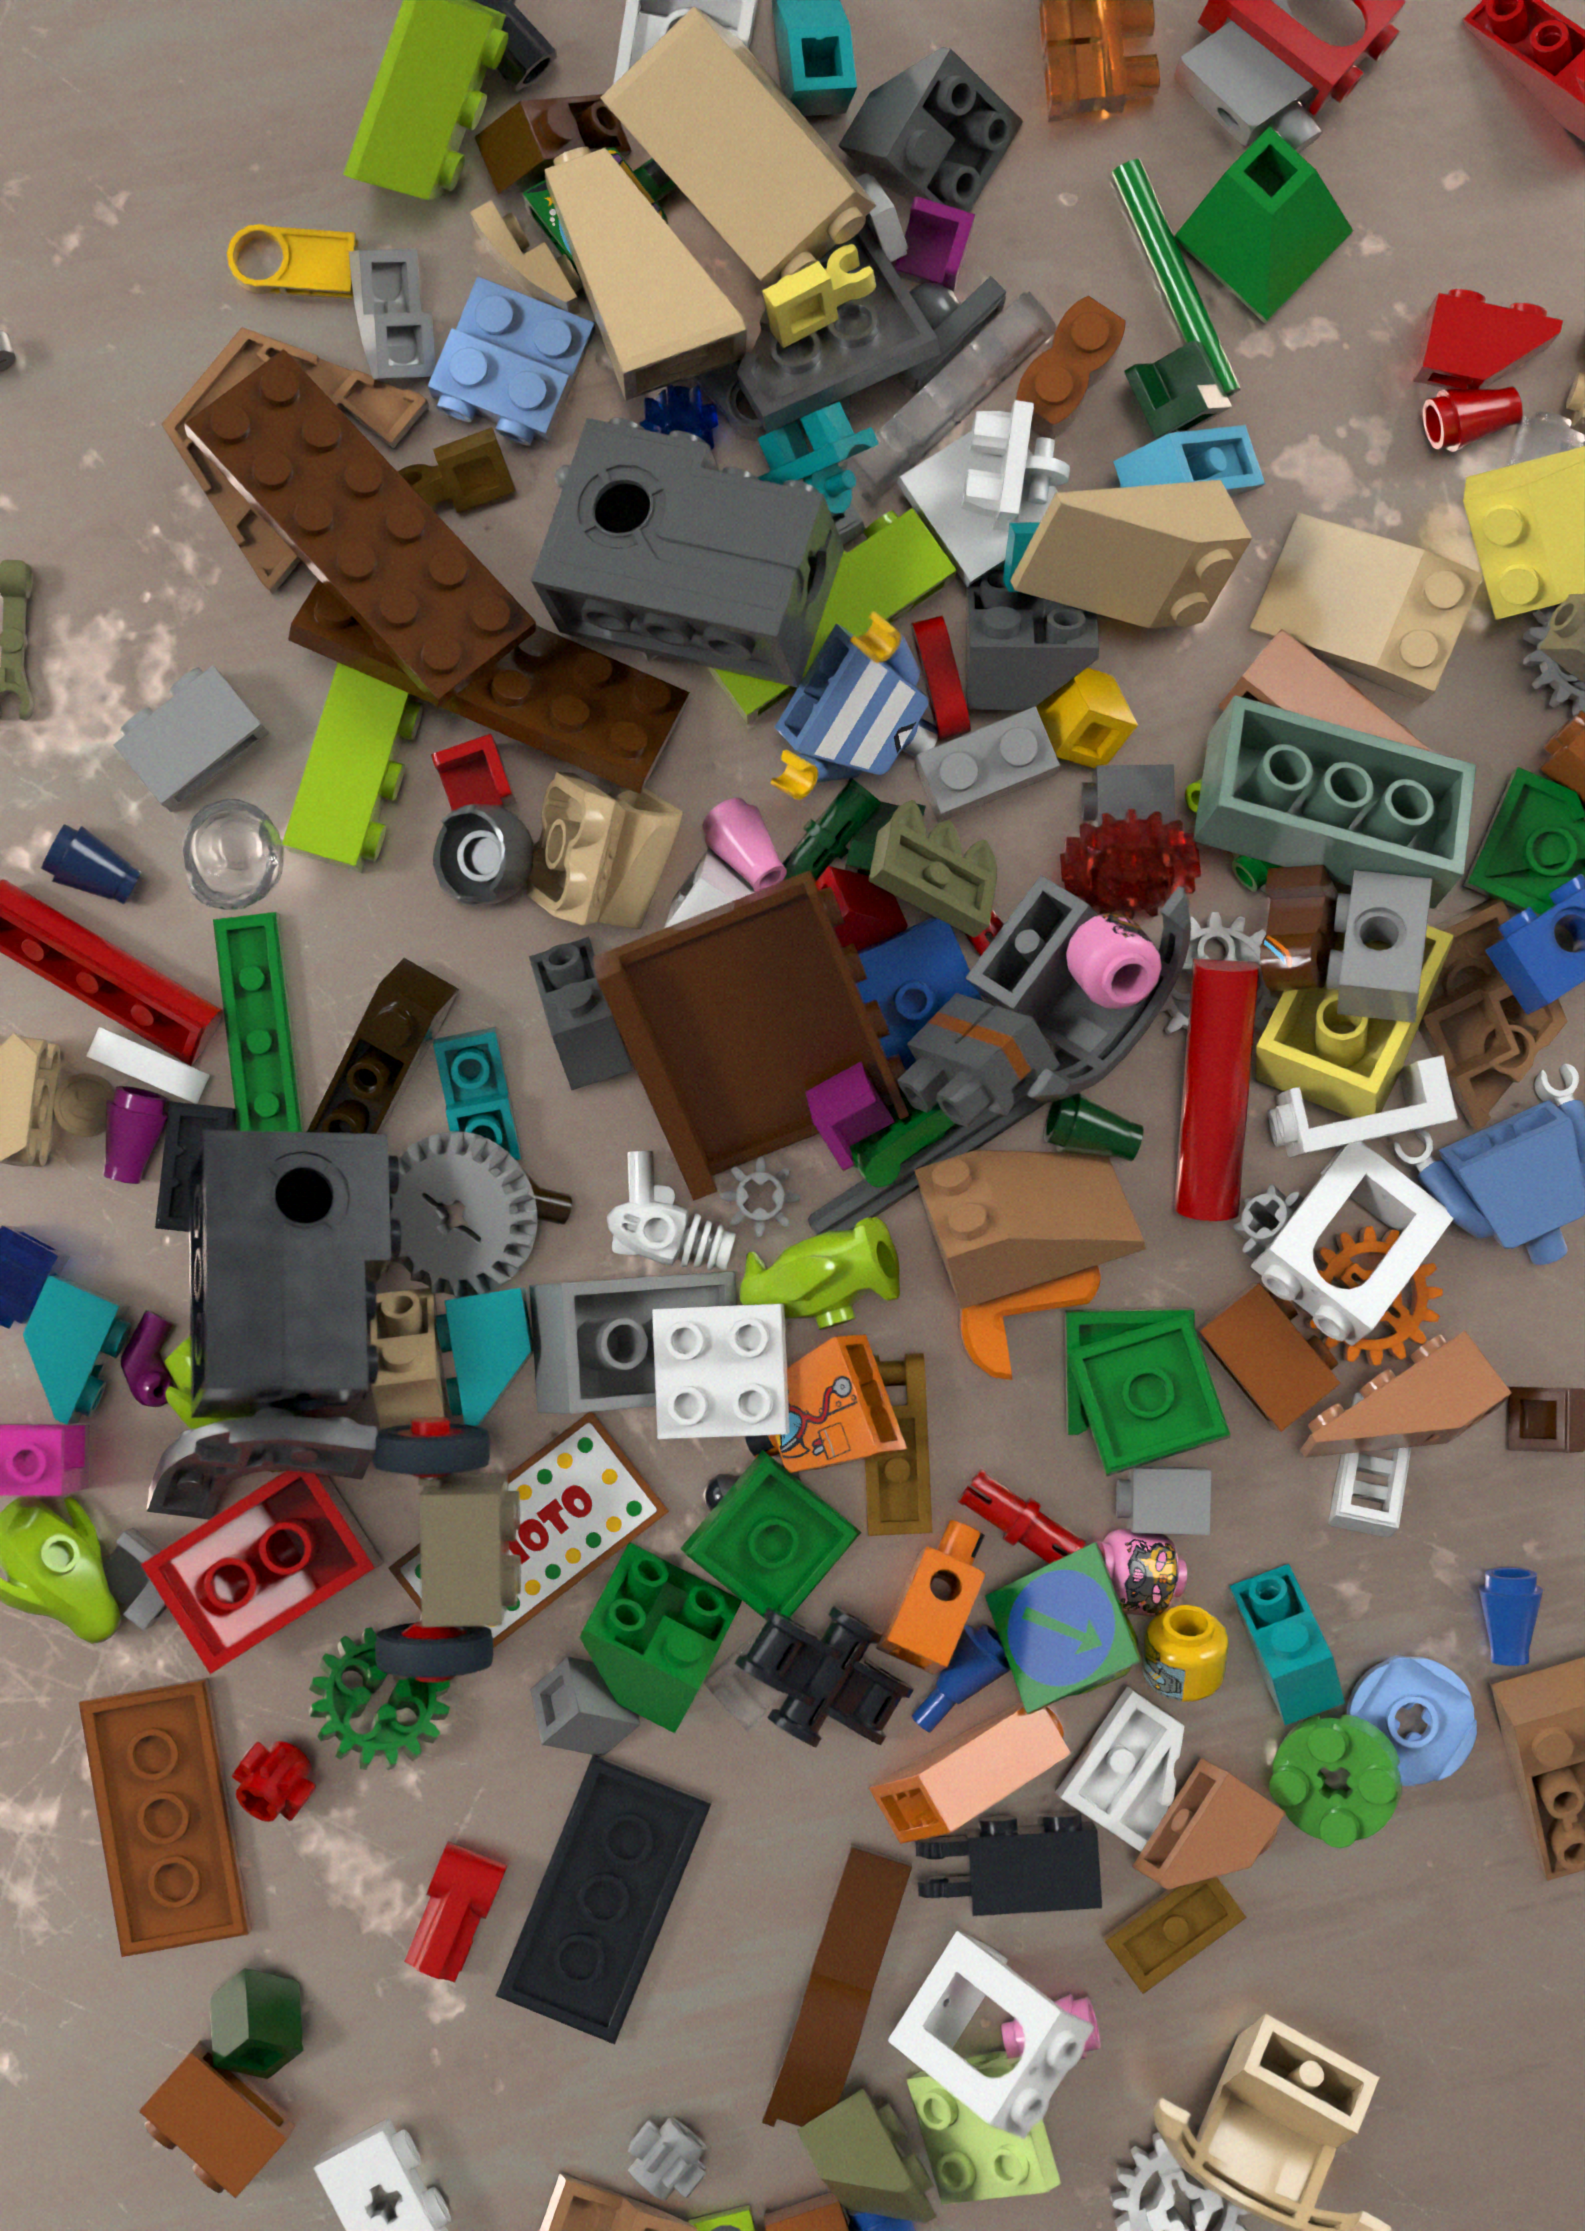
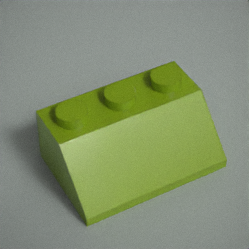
M403 0L343 175L357 181L426 200L443 196L445 189L452 191L460 178L465 163V155L458 151L466 128L472 131L476 128L485 108L487 95L480 92V88L488 67L494 70L497 68L507 45L508 33L501 30L506 14L472 0Z

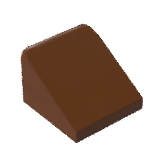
M1509 1387L1511 1395L1509 1396L1508 1450L1561 1453L1584 1452V1388Z

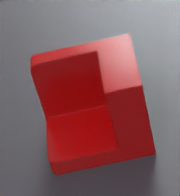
M491 733L431 754L451 810L469 804L499 805L505 808L517 803L500 752Z
M828 866L816 881L819 891L831 886L845 923L834 927L842 947L854 943L858 951L902 932L908 927L895 895L871 883L869 876Z

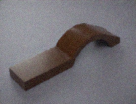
M850 1844L811 1965L807 1986L790 2043L763 2114V2124L774 2127L776 2120L779 2119L803 2127L838 2104L855 2056L872 1991L912 1870V1863Z

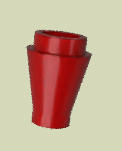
M1513 386L1502 389H1441L1435 398L1427 399L1423 406V423L1429 442L1435 449L1446 447L1451 452L1458 451L1507 426L1519 424L1523 418L1522 401L1518 391Z

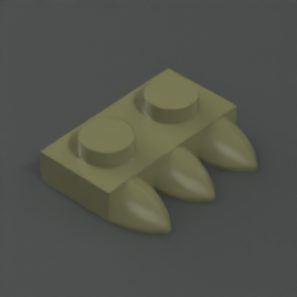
M911 800L898 807L893 813L891 820L878 831L869 881L975 938L988 928L990 924L997 882V864L990 845L984 839L973 844L967 850L964 857H962L960 839L950 820L943 821L935 826L929 833L928 838H926V828L922 813L917 803Z

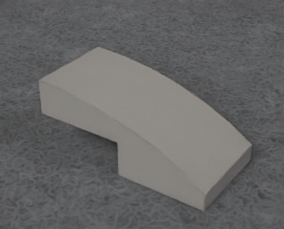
M417 249L357 250L349 252L357 321L373 379L431 377L436 367L432 312H421Z

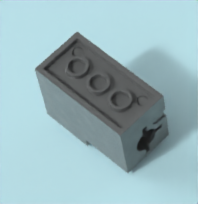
M587 418L531 582L560 633L799 688L844 547L824 494H821L813 486L794 480L785 481L783 485L761 481L752 473L735 467H726L720 472L709 444L688 432L672 431L669 435L646 431L639 424L624 418H612L609 422Z

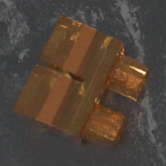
M1153 0L1038 1L1048 122L1073 119L1074 113L1106 110L1108 113H1123L1126 100H1137L1158 94L1160 73L1157 54L1124 57L1123 38L1153 36L1155 30Z

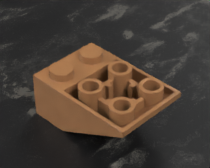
M1585 1657L1491 1684L1502 1737L1547 1881L1585 1870Z

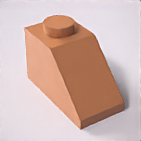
M1201 1758L1132 1867L1167 1890L1251 1868L1257 1857L1272 1845L1277 1834V1826L1286 1812L1227 1771Z

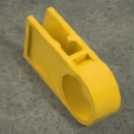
M262 224L248 225L239 230L230 240L227 250V261L238 284L249 292L354 300L349 252L358 250V239H355V232L273 227ZM253 240H271L282 249L283 260L281 267L274 275L267 279L254 280L247 278L238 269L237 261L240 251Z

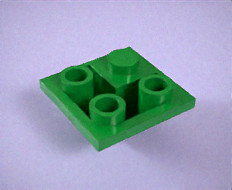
M1269 126L1222 175L1175 234L1174 238L1266 324L1348 239L1354 230L1317 170Z
M630 1542L579 1638L617 1704L676 1733L709 1671L742 1600Z

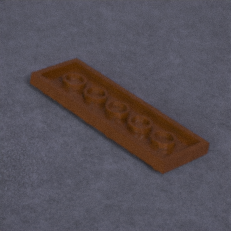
M284 349L185 422L186 435L437 709L536 632V621Z
M318 579L291 623L288 640L432 703ZM536 625L535 633L441 707L640 794L685 709L690 692Z

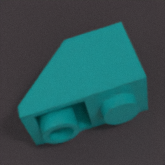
M771 0L782 91L803 116L845 114L857 89L851 26L840 0Z
M48 1275L22 1335L55 1420L70 1425L79 1423L82 1414L91 1417L95 1412L106 1386L105 1381L98 1379L108 1355L114 1358L119 1356L131 1331L132 1323L124 1320L130 1306L62 1276Z
M525 1288L444 1300L446 1314L436 1315V1326L442 1353L453 1352L457 1376L446 1378L452 1416L463 1415L464 1424L478 1426L484 1423L534 1353Z
M1290 1564L1230 1585L1233 1599L1261 1674L1284 1725L1286 1726L1344 1704L1345 1700L1334 1657Z

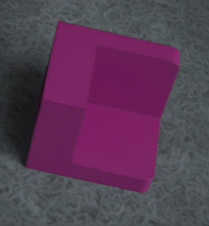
M914 197L910 209L909 223L904 236L908 249H906L907 255L897 259L894 268L899 277L919 284L939 283L954 293L972 236L975 214L924 198Z
M862 1061L805 1092L813 1123L843 1171L855 1166L850 1149L851 1145L895 1122L890 1108Z

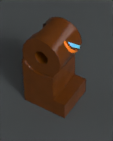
M1324 865L1268 868L1265 890L1271 901L1266 936L1262 940L1260 951L1261 972L1264 983L1269 991L1323 988L1327 981L1330 953L1335 948L1337 932H1334L1338 892Z

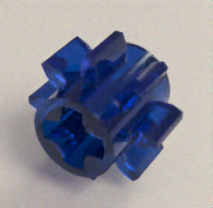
M669 385L655 399L644 398L645 419L639 422V425L646 431L669 435L672 431L688 432L701 438L713 450L714 438L712 429L719 425L716 404L702 405L701 389L699 386L696 385L690 389L684 386Z

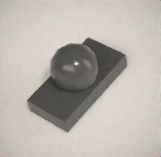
M992 276L983 282L961 305L953 291L939 283H923L909 291L937 335L940 348L939 355L899 372L898 379L913 394L915 392L919 393L1003 311L1006 290Z

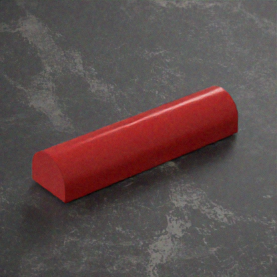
M5 879L0 880V952L182 1062L192 1066L214 1035L223 1015L221 1008Z
M1193 959L1174 1199L1175 1211L1187 1218L1203 1221H1226L1239 1216L1259 975L1258 962Z

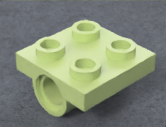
M994 2051L971 2056L964 2060L984 2076L1000 2078L1010 2073L1019 2063L1021 2057L1008 2059L1006 2052ZM920 2071L906 2079L942 2205L1046 2193L1061 2184L1043 2119L1034 2125L1026 2138L1023 2139L989 2125L925 2071Z

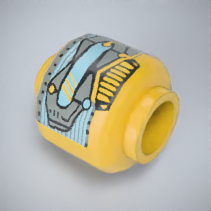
M1179 1605L1155 1616L1149 1622L1144 1638L1142 1670L1147 1684L1153 1691L1163 1697L1179 1702H1196L1214 1694L1221 1687L1226 1671L1229 1641L1225 1627L1216 1617L1204 1609L1192 1605Z

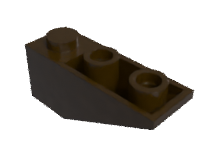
M403 958L379 983L307 1132L380 1134L435 1039L459 988Z

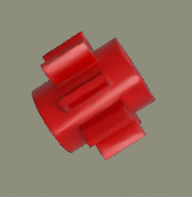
M259 1741L256 1742L232 1773V1778L241 1783L236 1790V1798L239 1804L251 1816L262 1821H273L279 1813L287 1820L292 1821L316 1789V1785L307 1780V1777L312 1772L311 1763L300 1749L290 1743L277 1741L267 1750Z

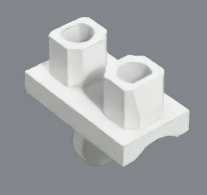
M1015 400L1011 412L976 411L973 420L969 451L1003 456L1001 472L999 474L968 469L961 508L983 516L994 517L993 530L1008 532L1009 523H1014V518H1018L1023 482L1030 483L1029 502L1033 504H1046L1049 486H1059L1069 481L1070 466L1061 460L1053 458L1055 440L1045 437L1037 438L1034 456H1027L1034 403Z

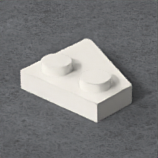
M1127 1686L1055 1793L1061 1799L1141 1852L1168 1811V1806H1171L1174 1801L1176 1779L1173 1771L1175 1762L1181 1754L1185 1726Z

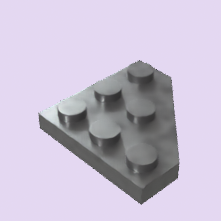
M866 223L853 238L845 243L835 244L818 261L826 270L828 259L835 250L845 245L854 244L857 248L860 266L847 273H856L870 266L874 271L876 288L873 292L863 298L850 300L837 306L838 320L785 348H782L772 334L765 308L759 322L761 332L752 352L745 353L737 375L742 392L766 432H770L940 354L937 335Z

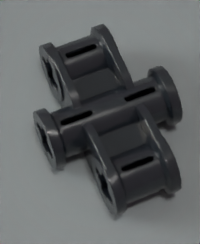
M833 1606L829 1612L832 1622L823 1637L810 1631L783 1613L768 1607L763 1614L767 1622L747 1655L740 1654L735 1661L739 1668L779 1692L788 1694L781 1708L772 1709L767 1718L787 1733L813 1747H817L822 1739L818 1732L827 1716L842 1723L866 1739L882 1745L886 1738L883 1729L902 1698H910L914 1691V1688L895 1675L868 1660L862 1659L870 1644H878L883 1635L862 1620L836 1606Z

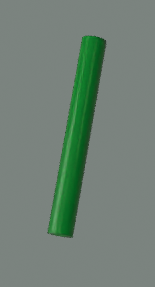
M1134 159L1128 161L1111 172L1186 344L1190 341L1202 343L1227 397H1230L1241 390L1141 160Z

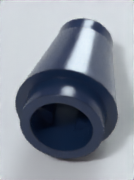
M66 824L62 826L41 866L42 870L54 875L52 880L54 883L109 900H115L123 905L129 898L142 872L132 867L128 861L83 826L76 830Z

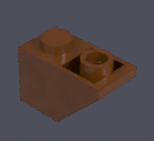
M603 94L522 100L477 134L474 138L497 194L522 193L546 180L544 169L555 166L553 160L557 156L575 148L588 147L592 153L603 148L614 147L622 157L632 152L621 126V121L600 98Z

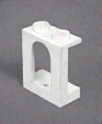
M1443 1056L1420 1060L1402 1067L1399 1078L1406 1104L1405 1108L1309 1128L1300 1087L1289 1089L1274 1096L1276 1108L1268 1110V1120L1275 1146L1285 1145L1287 1156L1290 1158L1341 1147L1349 1143L1368 1141L1457 1120Z
M1362 1141L1345 1144L1334 1154L1322 1170L1321 1178L1270 1246L1250 1266L1262 1276L1264 1285L1273 1294L1284 1300L1296 1302L1313 1316V1322L1320 1331L1332 1339L1345 1341L1351 1347L1373 1330L1454 1219L1450 1216L1445 1206ZM1350 1196L1390 1229L1399 1231V1237L1364 1284L1353 1289H1341L1327 1283L1318 1274L1313 1262V1248L1318 1237Z
M956 1931L889 2037L888 2042L989 2125L1025 2139L1031 2128L1045 2115L1049 2099L1066 2072L1079 2061L1084 2050V2044L1095 2027L1088 2021L1063 2010L1006 1965L1008 1959L993 1947ZM986 1995L1016 2018L1022 2026L1025 2036L1024 2052L1019 2063L1010 2073L1000 2078L984 2076L952 2050Z

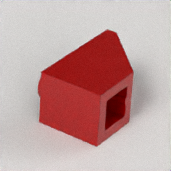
M1451 289L1448 291V294L1438 293L1428 308L1413 381L1446 389H1484L1549 348L1561 333L1563 320L1547 317L1548 311L1545 308L1530 303H1512L1510 308L1485 303L1486 297L1471 290Z

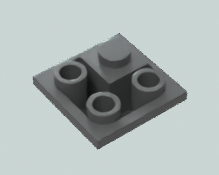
M942 47L871 91L838 146L866 173L868 172L870 176L873 175L878 183L905 199L913 202L914 197H920L970 212L1022 125L1023 120L951 48Z
M993 570L972 585L966 586L967 709L1028 710L1040 704L1099 659L1097 614L1022 592H1008L1003 582L1004 570Z

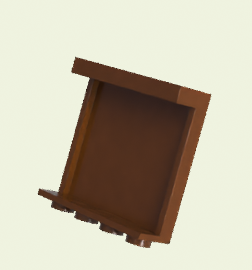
M811 870L593 957L599 987L693 1201L718 1192L714 1175L819 1134L813 1123L805 1092L861 1061L887 1105L894 1104L900 1119L909 1116L902 1096L903 1091L897 1083V1080L906 1072L899 1053L888 1058L885 1054L880 1038L891 1034L877 999L864 1002L857 983L867 980L868 977L854 943L844 947L841 946L834 927L845 923L831 886L819 891Z

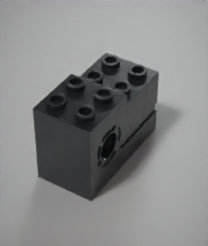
M204 1130L188 1166L191 1418L255 1417L258 1411L266 1408L284 1409L296 1417L348 1418L359 1401L365 1399L368 1384H376L378 1376V1351L376 1345H367L366 1320H374L377 1303L375 1284L382 1274L388 1273L391 1257L399 1256L401 1246L399 1218H390L389 1194H397L399 1161L397 1155H388V1134Z

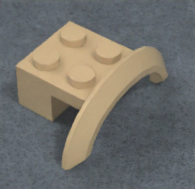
M1265 2014L1238 2035L1196 2139L1187 2126L1190 2116L1188 2112L1163 2098L1155 2106L1153 2111L1155 2125L1176 2162L1204 2186L1241 2209L1289 2231H1390L1392 2228L1364 2211L1344 2214L1314 2208L1337 2148L1358 2135L1380 2077L1273 2017Z

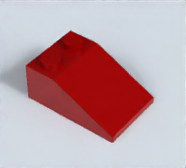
M285 1471L140 1565L209 1674H212L369 1573L383 1562L328 1475Z

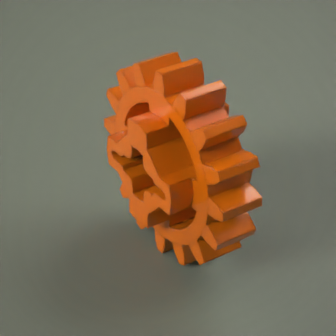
M1365 1226L1361 1228L1358 1243H1355L1347 1232H1341L1336 1235L1339 1251L1335 1253L1326 1247H1319L1316 1250L1317 1256L1324 1263L1321 1270H1316L1327 1283L1331 1284L1333 1280L1341 1289L1359 1287L1360 1285L1355 1281H1360L1364 1284L1374 1270H1364L1357 1263H1353L1350 1258L1366 1252L1386 1255L1398 1239L1399 1231L1394 1229L1388 1230L1380 1242L1376 1240L1373 1226ZM1435 1263L1420 1264L1409 1279L1412 1288L1410 1311L1402 1305V1293L1400 1291L1387 1309L1388 1311L1379 1320L1385 1328H1389L1392 1331L1391 1334L1377 1339L1362 1338L1352 1347L1345 1341H1338L1325 1335L1322 1340L1324 1345L1331 1349L1340 1342L1345 1344L1343 1360L1348 1362H1354L1359 1356L1361 1349L1366 1350L1369 1365H1381L1384 1349H1388L1396 1360L1406 1358L1403 1342L1408 1339L1416 1344L1423 1345L1427 1338L1418 1328L1422 1321L1438 1322L1440 1317L1436 1312L1427 1308L1428 1299L1443 1296V1289L1427 1287L1425 1280L1426 1277L1437 1270ZM1311 1316L1305 1323L1308 1328H1317L1313 1322V1316Z

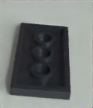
M592 1755L496 1997L615 2045L712 1801L602 1756Z

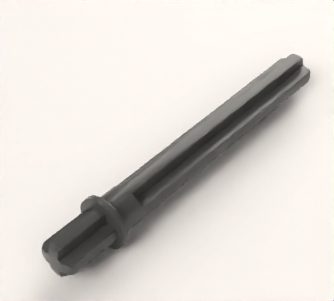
M1060 1050L1053 1053L1060 1064L1054 1071H1060L1077 1063L1076 1060ZM1025 1076L1012 1088L1014 1095L1013 1105L1007 1116L985 1109L968 1127L956 1123L946 1130L945 1134L938 1141L924 1146L902 1162L898 1177L890 1185L877 1188L871 1186L863 1179L812 1213L808 1221L815 1234L819 1235L829 1231L853 1230L855 1225L863 1218L878 1216L919 1188L915 1169L977 1150L1047 1104L1040 1103L1026 1094L1036 1080Z

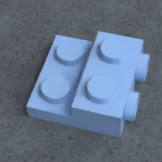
M477 276L456 329L451 328L428 384L432 398L439 400L436 407L443 413L465 422H472L474 415L497 423L495 431L498 434L523 445H530L533 438L549 444L595 332V323Z

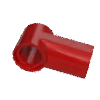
M448 1841L426 1895L430 1896V1899L404 1962L423 1974L455 1983L473 1944V1937L481 1918H487L508 1865Z

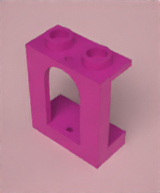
M0 1424V1496H62L88 1489L90 1424Z

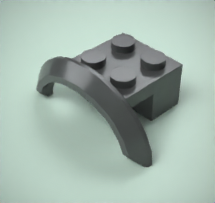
M1039 876L965 977L993 1007L999 1006L1032 1017L1049 1044L1077 1061L1076 1064L1060 1071H1050L1045 1068L1026 1093L1040 1103L1056 1102L1096 1085L1129 1054L1146 1033L1167 1001L1186 960L1191 939V917L1189 899L1183 887L1178 885L1160 910L1163 916V932L1159 948L1162 969L1157 984L1150 994L1137 1004L1123 1009H1108L1091 1001L1068 970L1066 956L1070 939L1077 929L1092 917L1098 916L1097 913L1083 900L1046 877Z

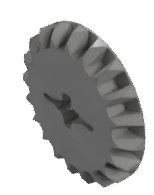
M442 1132L428 1136L407 1147V1151L398 1159L399 1185L397 1194H389L390 1218H399L401 1226L400 1253L398 1257H394L393 1262L402 1264L411 1273V1281L424 1283L431 1288L432 1293L451 1294L455 1298L485 1294L512 1279L528 1259L537 1231L535 1196L531 1184L519 1163L500 1145L488 1138L468 1132ZM462 1202L465 1206L462 1217L468 1223V1227L460 1225L450 1229L446 1225L450 1215L443 1206L444 1204L451 1206Z

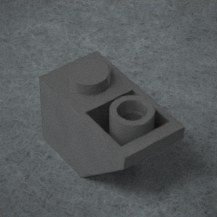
M589 937L568 944H559L547 951L529 956L551 1036L571 1090L632 1071L624 1041L596 979L593 961L595 953Z

